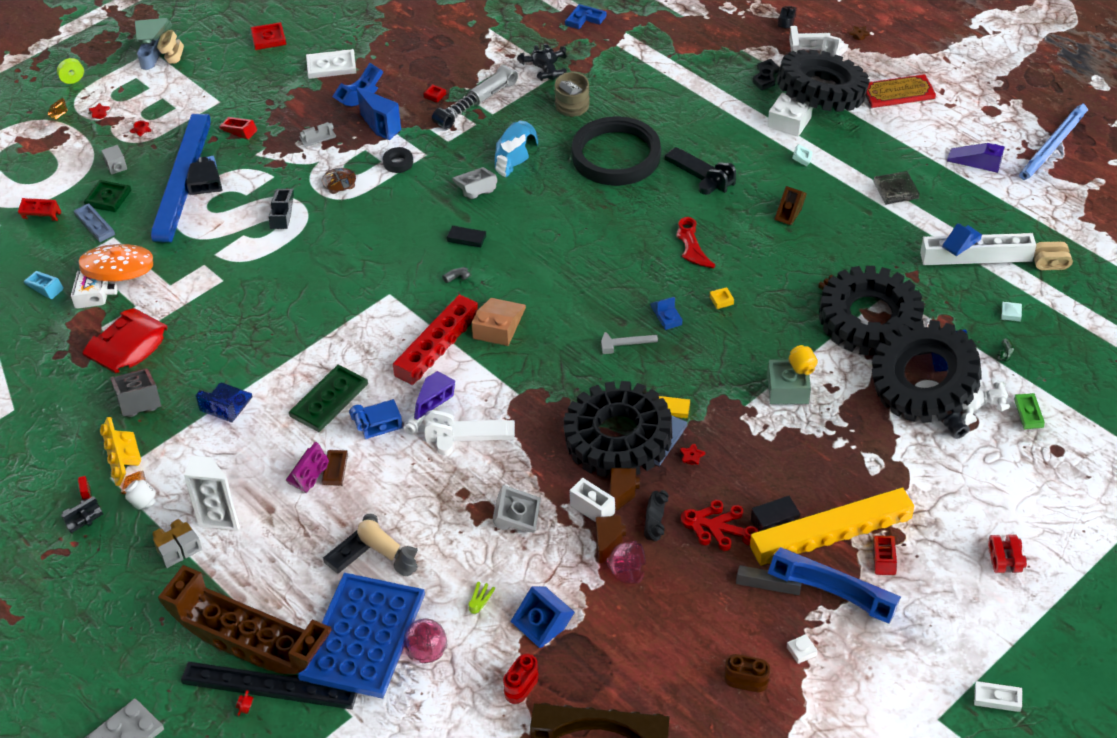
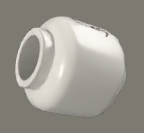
M134 480L125 489L126 500L138 510L144 507L148 509L156 501L154 499L155 489L145 480Z

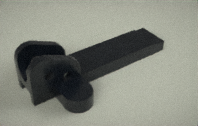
M677 147L665 155L666 161L702 180L699 183V192L702 194H710L715 189L725 193L729 185L734 186L736 184V169L731 163L719 162L713 167Z

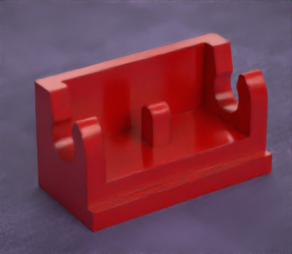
M22 198L18 214L21 215L22 219H28L26 215L50 216L53 221H58L56 214L60 215L61 209L56 200Z

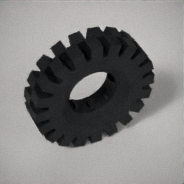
M614 381L606 382L605 391H602L599 385L589 388L590 395L583 391L577 396V402L572 401L569 405L568 413H565L563 425L566 447L569 455L572 454V460L577 465L582 464L583 469L589 473L596 469L597 476L607 478L611 468H635L636 475H639L640 466L646 471L655 467L654 459L661 462L666 456L665 450L669 451L671 447V439H673L672 416L670 409H668V404L664 398L659 399V393L655 390L650 389L647 392L645 385L637 383L632 390L630 381H621L620 388L616 389ZM615 416L631 418L638 425L632 433L622 437L604 435L600 432V428H598L603 421Z

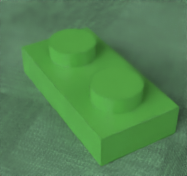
M1035 393L1016 394L1014 401L1023 428H1044L1045 421Z

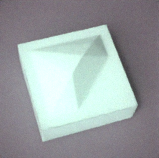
M798 144L795 147L792 159L808 166L813 152Z
M1003 302L1001 319L1021 322L1022 304Z

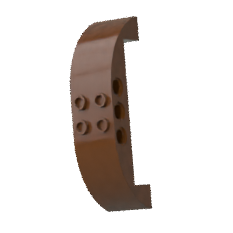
M185 565L180 568L158 596L165 609L181 625L203 641L249 663L277 673L296 674L306 669L332 631L330 626L313 619L306 629H302L205 587L202 573Z

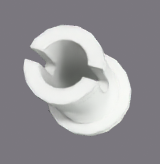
M413 414L409 420L405 421L404 430L408 434L418 432V427L425 419V415L416 420Z

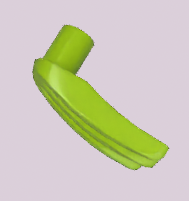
M477 582L473 597L469 602V611L472 614H477L481 611L495 591V587H492L483 599L488 587V583H485L478 599H476L480 587V582Z

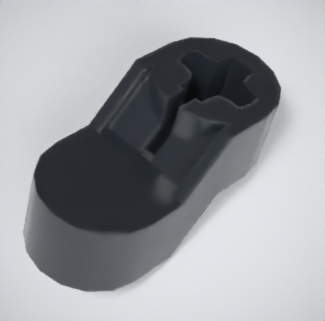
M782 7L778 17V27L790 28V26H793L797 12L796 7Z

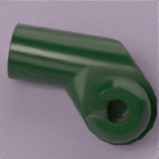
M1005 338L1001 342L1004 350H1000V354H997V358L1003 362L1009 361L1015 351V347L1010 339Z

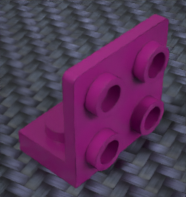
M314 442L306 450L286 478L288 484L305 493L315 485L317 478L327 468L329 462L319 443Z

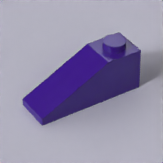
M982 143L951 148L947 162L998 173L1005 146Z
M439 371L425 378L416 401L414 418L418 420L426 412L435 409L452 398L456 381Z

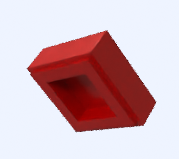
M432 84L423 93L424 98L438 103L446 95V89Z
M86 476L78 477L82 500L91 498L90 486Z

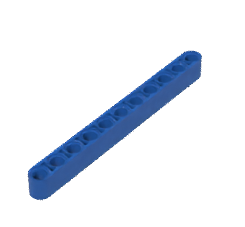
M192 113L152 227L151 237L153 242L171 243L189 192L187 186L189 167L191 163H196L197 159L200 158L210 128L211 120L209 114Z

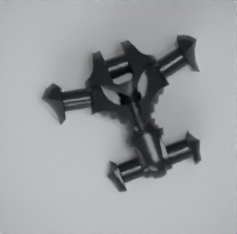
M543 44V50H539L538 46L535 45L531 56H524L523 52L517 57L519 63L523 65L524 62H532L533 65L543 69L544 72L541 73L540 71L537 74V78L540 81L546 78L554 80L558 76L567 73L565 68L556 70L554 65L558 57L563 59L567 57V49L564 46H560V50L554 52L548 44Z

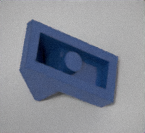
M958 223L942 247L953 255L958 256L979 242L982 234L969 225L964 227Z
M675 297L650 303L651 308L665 330L682 325V318L675 309Z

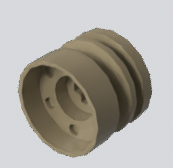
M568 72L560 75L555 80L554 85L557 111L570 117L582 115L589 109L590 104L588 79L583 74L577 72ZM561 81H572L583 90L578 95H570L561 89L559 85Z

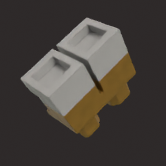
M180 519L170 524L171 530L164 532L163 529L159 528L152 533L156 550L160 554L166 568L184 560L182 554L185 558H188L202 550L197 534L187 522L183 523Z

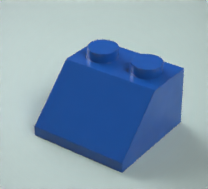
M531 586L510 622L539 648H542L566 628L575 612L546 586Z

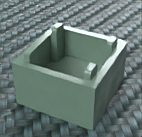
M769 360L767 378L770 404H809L811 392L810 375L797 374L789 360Z

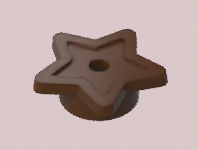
M853 26V31L849 33L856 40H863L866 36H870V32L866 31V26Z

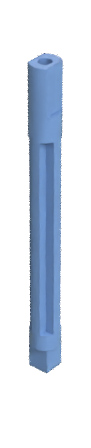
M1084 103L1077 106L1031 158L1019 173L1022 180L1030 178L1082 119L1088 111Z

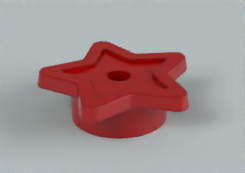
M98 103L96 107L89 108V112L92 113V118L102 119L106 117V111L110 107L102 106L101 103Z
M136 121L133 124L134 128L130 132L137 133L139 137L144 133L151 132V128L148 127L149 122Z
M692 444L689 448L680 449V452L684 455L682 462L690 465H699L700 458L706 454L705 451L698 450L696 444Z

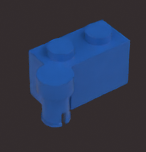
M394 399L369 407H363L358 404L352 406L349 410L351 419L355 421L357 429L363 432L365 439L403 428L401 414Z

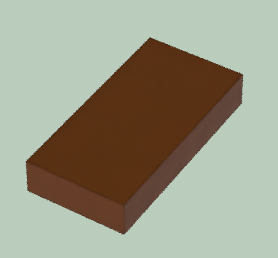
M328 450L327 458L329 462L327 468L323 471L322 485L343 486L348 451Z

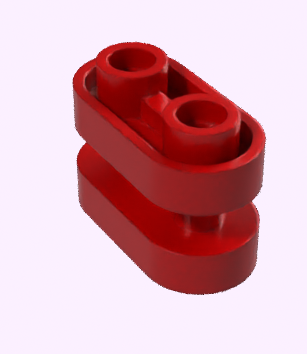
M1008 534L1005 541H1002L1000 535L989 536L988 546L994 572L1005 573L1006 567L1010 566L1012 573H1022L1023 568L1027 566L1026 556L1022 555L1021 538H1018L1016 534Z
M523 654L519 656L503 678L504 696L509 703L519 704L523 702L538 682V662L533 655Z

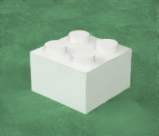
M782 92L769 111L768 127L799 137L812 117L813 107L809 106L810 102L808 101L802 104L796 101L797 97L790 98L786 93Z

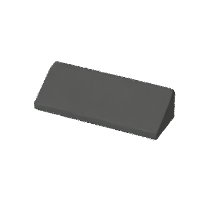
M741 565L739 566L736 584L794 595H800L802 585L799 582L789 580L787 582L770 575L768 570Z

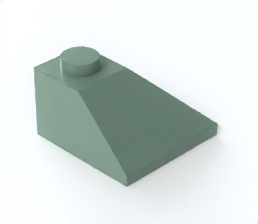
M167 18L135 21L137 41L142 42V44H151V41H156L164 32L170 29L172 23Z

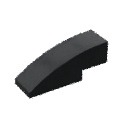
M276 189L271 201V211L269 214L270 229H288L294 189Z

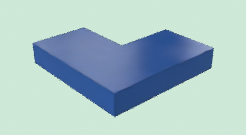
M578 4L565 20V26L580 29L585 21L600 25L606 18L607 12Z

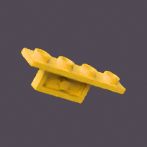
M107 417L104 424L100 427V434L103 436L104 449L108 455L107 461L111 466V477L114 478L115 485L120 486L126 475L124 465L139 466L141 457L134 432L116 431L112 418Z

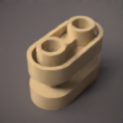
M173 30L164 32L160 36L157 45L161 54H165L164 58L169 64H175L180 61L184 48L183 43L179 39L176 40L177 35Z
M1039 242L1036 244L1034 261L1039 270H1064L1072 265L1073 260L1069 253L1068 245L1065 242Z

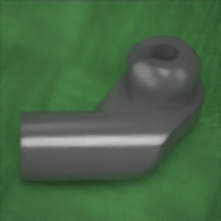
M466 267L456 268L444 274L442 278L445 283H449L459 276L465 280L470 277V272H468L469 269Z

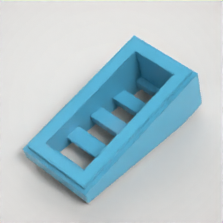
M39 271L34 272L24 281L25 285L50 299H53L63 290V286L58 278Z

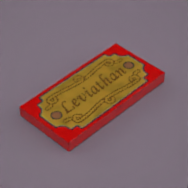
M923 74L870 82L866 97L871 108L931 100L935 99L936 93L926 75Z

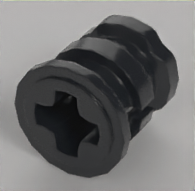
M960 412L951 413L943 421V424L948 427L956 439L964 437L970 431L969 426L961 418Z

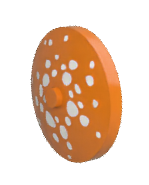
M130 244L100 246L85 252L79 259L81 273L86 277L100 281L133 279L144 275L153 267L152 253L146 248Z

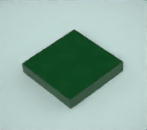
M99 180L84 200V205L89 203L96 209L117 212L131 192V186Z

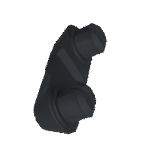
M664 490L660 492L653 491L648 499L644 536L647 540L658 541L661 535H664L665 528L661 524V520L664 515L665 502H668L669 497L668 493Z

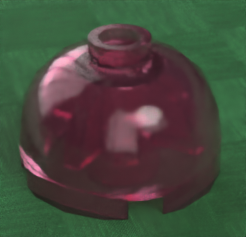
M626 541L618 544L608 557V568L620 582L638 584L644 577L645 571L641 572V568L646 563L645 553L642 545L637 543L638 541Z
M423 618L414 621L406 629L404 647L410 659L413 660L414 658L419 660L420 663L425 664L434 662L443 656V652L447 649L448 644L446 632L441 624L433 619Z

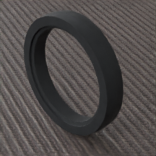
M613 116L591 121L580 128L573 138L571 154L575 168L585 178L603 185L621 186L639 182L656 170L661 157V143L657 133L646 123L629 117ZM620 132L641 138L649 146L650 154L643 162L634 167L606 169L589 162L584 157L582 150L588 141L598 135Z

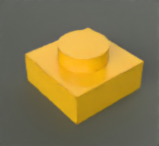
M727 287L710 292V299L716 309L734 305V298Z

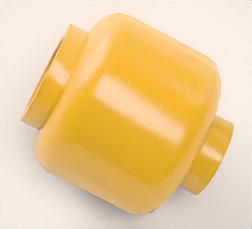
M799 345L791 350L789 362L797 374L809 375L815 371L818 360L810 347Z

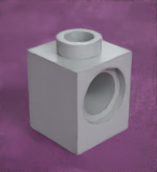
M118 145L101 150L111 175L127 170L124 156Z

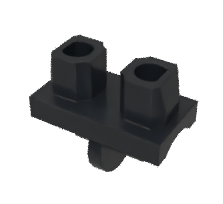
M93 496L80 501V504L76 507L63 511L61 517L68 531L73 533L84 525L91 526L92 521L103 515V512Z

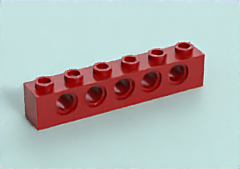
M459 294L394 361V377L411 385L420 380L423 374L434 365L435 361L444 355L448 347L454 344L457 338L467 330L478 311V303Z

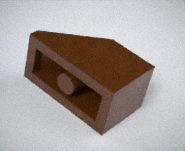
M786 186L774 220L792 225L802 210L807 193Z
M611 468L610 495L615 498L616 512L635 498V490L640 489V477H636L635 468Z
M621 516L596 517L599 563H604L622 546V536H626V525L621 524Z

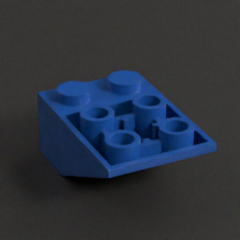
M358 87L357 95L360 115L376 135L391 140L401 130L398 103Z

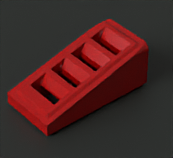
M228 117L219 126L221 130L244 139H250L257 132L254 121L249 119Z
M873 536L875 574L896 575L895 536Z

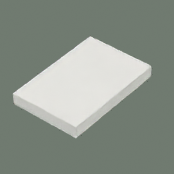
M354 49L306 55L309 79L356 73Z

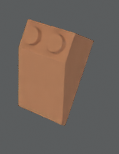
M490 298L478 309L472 321L473 339L509 346L526 305Z

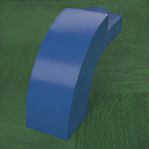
M369 63L355 83L351 85L341 83L332 97L347 106L359 105L357 88L375 93L378 89L375 85L383 71Z

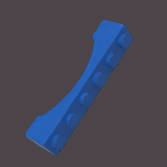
M782 547L774 554L768 570V574L787 582L789 580L811 585L840 596L868 612L869 616L888 624L893 619L901 599L899 595Z

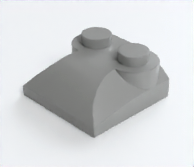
M484 167L452 177L453 181L463 190L464 196L468 197V199L477 198L482 193L488 194L493 192L497 183L496 174Z
M503 485L495 503L494 525L501 530H507L511 527L534 533L536 531L541 498Z

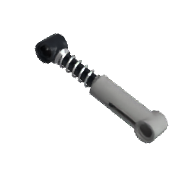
M501 65L494 75L470 90L468 95L460 99L459 102H456L455 105L453 104L445 109L437 108L432 115V121L445 130L450 129L458 114L461 115L462 111L466 112V108L470 109V106L479 105L507 85L513 86L517 82L518 73L506 65Z

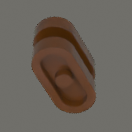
M740 654L730 655L726 659L724 680L727 685L752 692H763L767 689L770 675V665L767 661Z

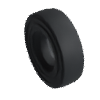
M403 147L391 148L383 155V165L389 172L402 173L412 167L413 155L410 150ZM395 158L404 159L401 162H392V160Z

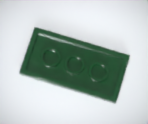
M338 364L289 411V416L320 432L368 385V379Z

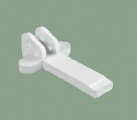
M444 408L440 411L430 410L425 414L426 442H437V450L441 455L452 453L454 441L515 440L514 420L454 421V412L449 408Z

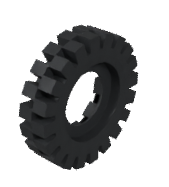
M803 49L797 50V52L791 51L783 57L777 76V84L780 85L779 88L782 91H787L786 95L790 98L797 97V102L804 104L808 101L810 102L809 106L816 109L818 105H821L822 110L831 111L833 107L836 112H843L844 109L847 111L854 110L855 107L858 108L863 104L870 79H868V74L863 72L864 69L860 66H854L855 63L849 59L842 61L843 57L839 55L830 57L829 52L822 51V54H819L817 50L809 49V52ZM818 76L820 79L832 80L835 84L819 82L810 77Z
M866 265L865 273L862 272L860 266L851 267L850 274L846 270L840 271L837 274V278L833 276L828 280L827 286H824L819 309L820 324L823 325V330L827 336L832 334L831 340L837 345L845 341L844 349L853 352L856 346H860L859 354L868 356L870 348H873L874 354L877 356L876 349L880 343L886 344L885 337L893 332L898 336L899 327L907 324L909 329L913 330V322L922 321L924 301H921L922 295L920 291L915 290L916 285L910 280L904 282L905 276L898 272L889 277L891 269L882 267L878 274L876 273L875 266ZM875 297L889 305L892 315L884 324L868 322V325L861 323L859 318L851 314L850 307L859 298Z
M922 320L913 322V330H910L906 324L898 328V336L893 332L885 337L886 344L880 343L876 349L877 356H873L872 376L878 397L880 396L882 404L886 408L890 406L891 412L898 417L904 413L905 420L915 422L916 417L920 416L922 423L932 422V415H937L938 421H941L948 416V411L952 413L963 411L962 403L968 406L974 400L973 393H978L981 386L980 380H982L979 352L972 339L968 340V334L962 329L956 332L955 325L945 323L944 327L941 328L940 321L930 320L929 326L924 327ZM935 353L944 358L948 364V373L945 379L938 385L921 388L907 380L905 367L914 356Z

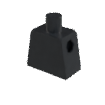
M200 157L198 162L190 164L187 178L190 195L223 191L215 161H208L207 157Z

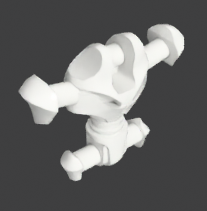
M997 380L993 384L996 389H989L987 392L979 390L978 393H973L974 400L968 406L962 403V412L964 414H962L961 418L964 419L966 425L977 421L973 412H977L981 406L990 403V405L998 404L996 409L1001 412L1009 409L1010 405L1006 404L1008 394L1004 389L1007 384L1004 381Z

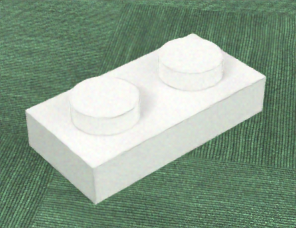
M976 681L974 705L1021 712L1022 688Z

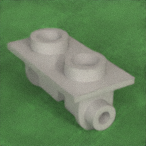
M326 122L318 125L317 131H315L314 127L302 130L299 138L305 147L335 138L336 135L332 130L334 129L333 124Z

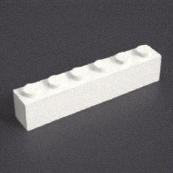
M1033 233L982 235L979 242L958 256H955L942 247L948 236L923 237L920 253L923 265L1033 262L1036 243Z

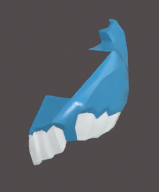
M513 122L496 143L495 170L504 177L509 176V173L513 172V166L521 164L529 158L525 147L529 134L535 136L538 145L539 141L536 130L528 122Z

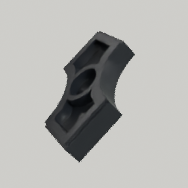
M772 59L758 63L757 69L759 73L753 77V83L761 91L775 86L776 81L773 76L779 72L780 67Z

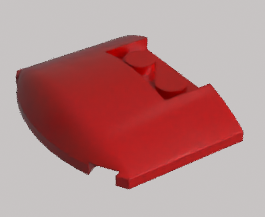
M136 308L125 310L120 313L121 317L98 337L93 336L83 351V356L115 374L119 373L118 368L127 365L131 368L151 355L164 339L163 333L164 330L167 331V325Z

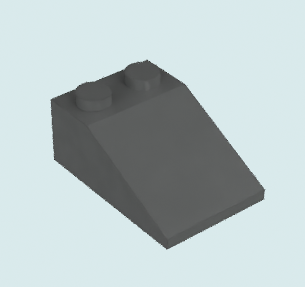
M148 368L110 378L123 417H132L142 411H154L157 407L161 406L156 384Z

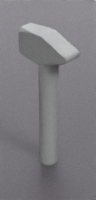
M605 332L601 340L602 353H614L613 346L658 342L657 335L611 339Z

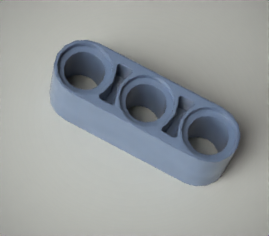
M160 37L156 41H151V44H141L137 52L141 69L149 70L155 66L161 54L157 48Z

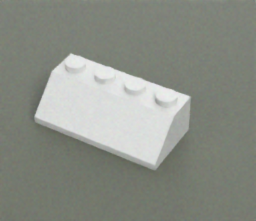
M191 456L184 477L199 527L239 531L240 527L226 475L211 457Z

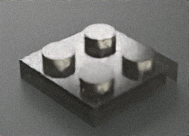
M907 171L874 177L873 182L885 205L919 199L920 193Z

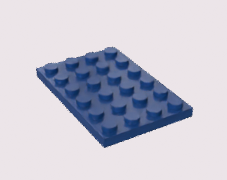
M344 573L322 621L323 624L330 626L332 631L306 669L299 672V680L383 699L424 599L425 589Z

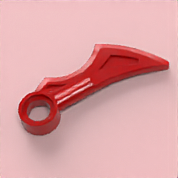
M691 217L680 219L677 238L685 244V251L681 257L700 266L715 268V264L703 253L695 237V219ZM688 224V225H691L692 227H691V228H684L683 226Z

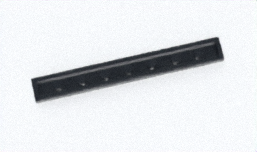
M189 661L181 678L182 684L244 694L248 690V694L350 710H353L358 694L301 681L296 677Z

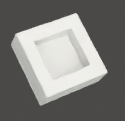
M806 634L787 642V649L798 664L817 656V649Z

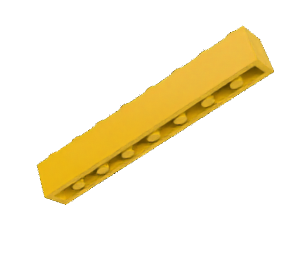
M899 488L751 534L750 548L760 566L767 563L771 564L774 554L780 547L800 554L813 551L822 546H830L841 540H849L857 535L868 534L873 530L887 528L899 522H906L912 519L914 504L904 488Z

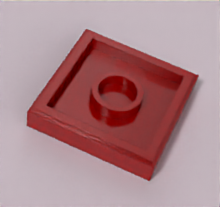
M281 22L250 27L255 50L286 45Z

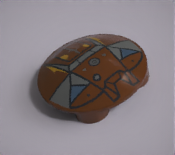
M347 168L331 169L322 177L323 186L331 194L355 187L356 175Z

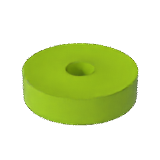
M74 58L63 60L57 67V75L62 82L67 84L78 82L84 74L82 64Z

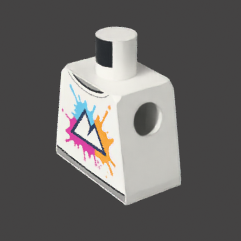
M77 271L71 298L75 308L104 305L107 295L117 294V284H108V281L91 279L83 275L81 271Z

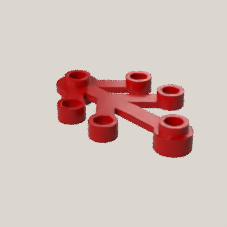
M720 500L712 501L711 506L702 510L688 509L681 514L682 524L686 528L694 530L701 545H709L711 542V534L708 531H704L701 527L705 526L709 528L719 543V549L722 551H728L731 548V539L724 536L721 531L742 536L743 542L747 545H750L751 534L759 532L753 526H748L745 529L726 524V522L733 519L742 518L743 508L739 505L732 506L730 512L715 518H704L713 513L720 514L723 511V503Z

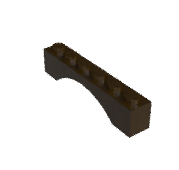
M534 703L530 733L531 738H560L576 731L605 730L615 732L627 738H668L670 716L641 714L636 711L619 712L614 709L598 710L593 707L577 708L571 705L556 706L549 703Z

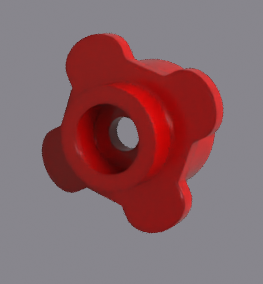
M248 690L245 696L240 695L235 708L239 709L238 716H240L241 712L248 714L254 697L248 695Z

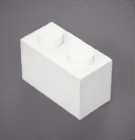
M582 478L570 489V506L596 522V517L613 516L615 514V498L586 479Z

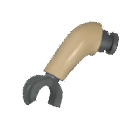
M364 515L363 521L359 523L357 529L360 540L391 561L395 558L394 568L399 574L410 576L413 572H416L418 565L414 558L418 548L405 546L399 549L400 545L380 528L376 515Z

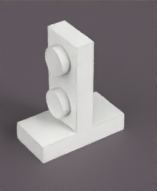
M790 26L789 40L791 51L797 52V50L803 49L821 50L824 36H830V33L798 34L797 26Z
M825 35L820 54H822V51L830 53V57L840 56L847 51L848 44H845L840 38Z

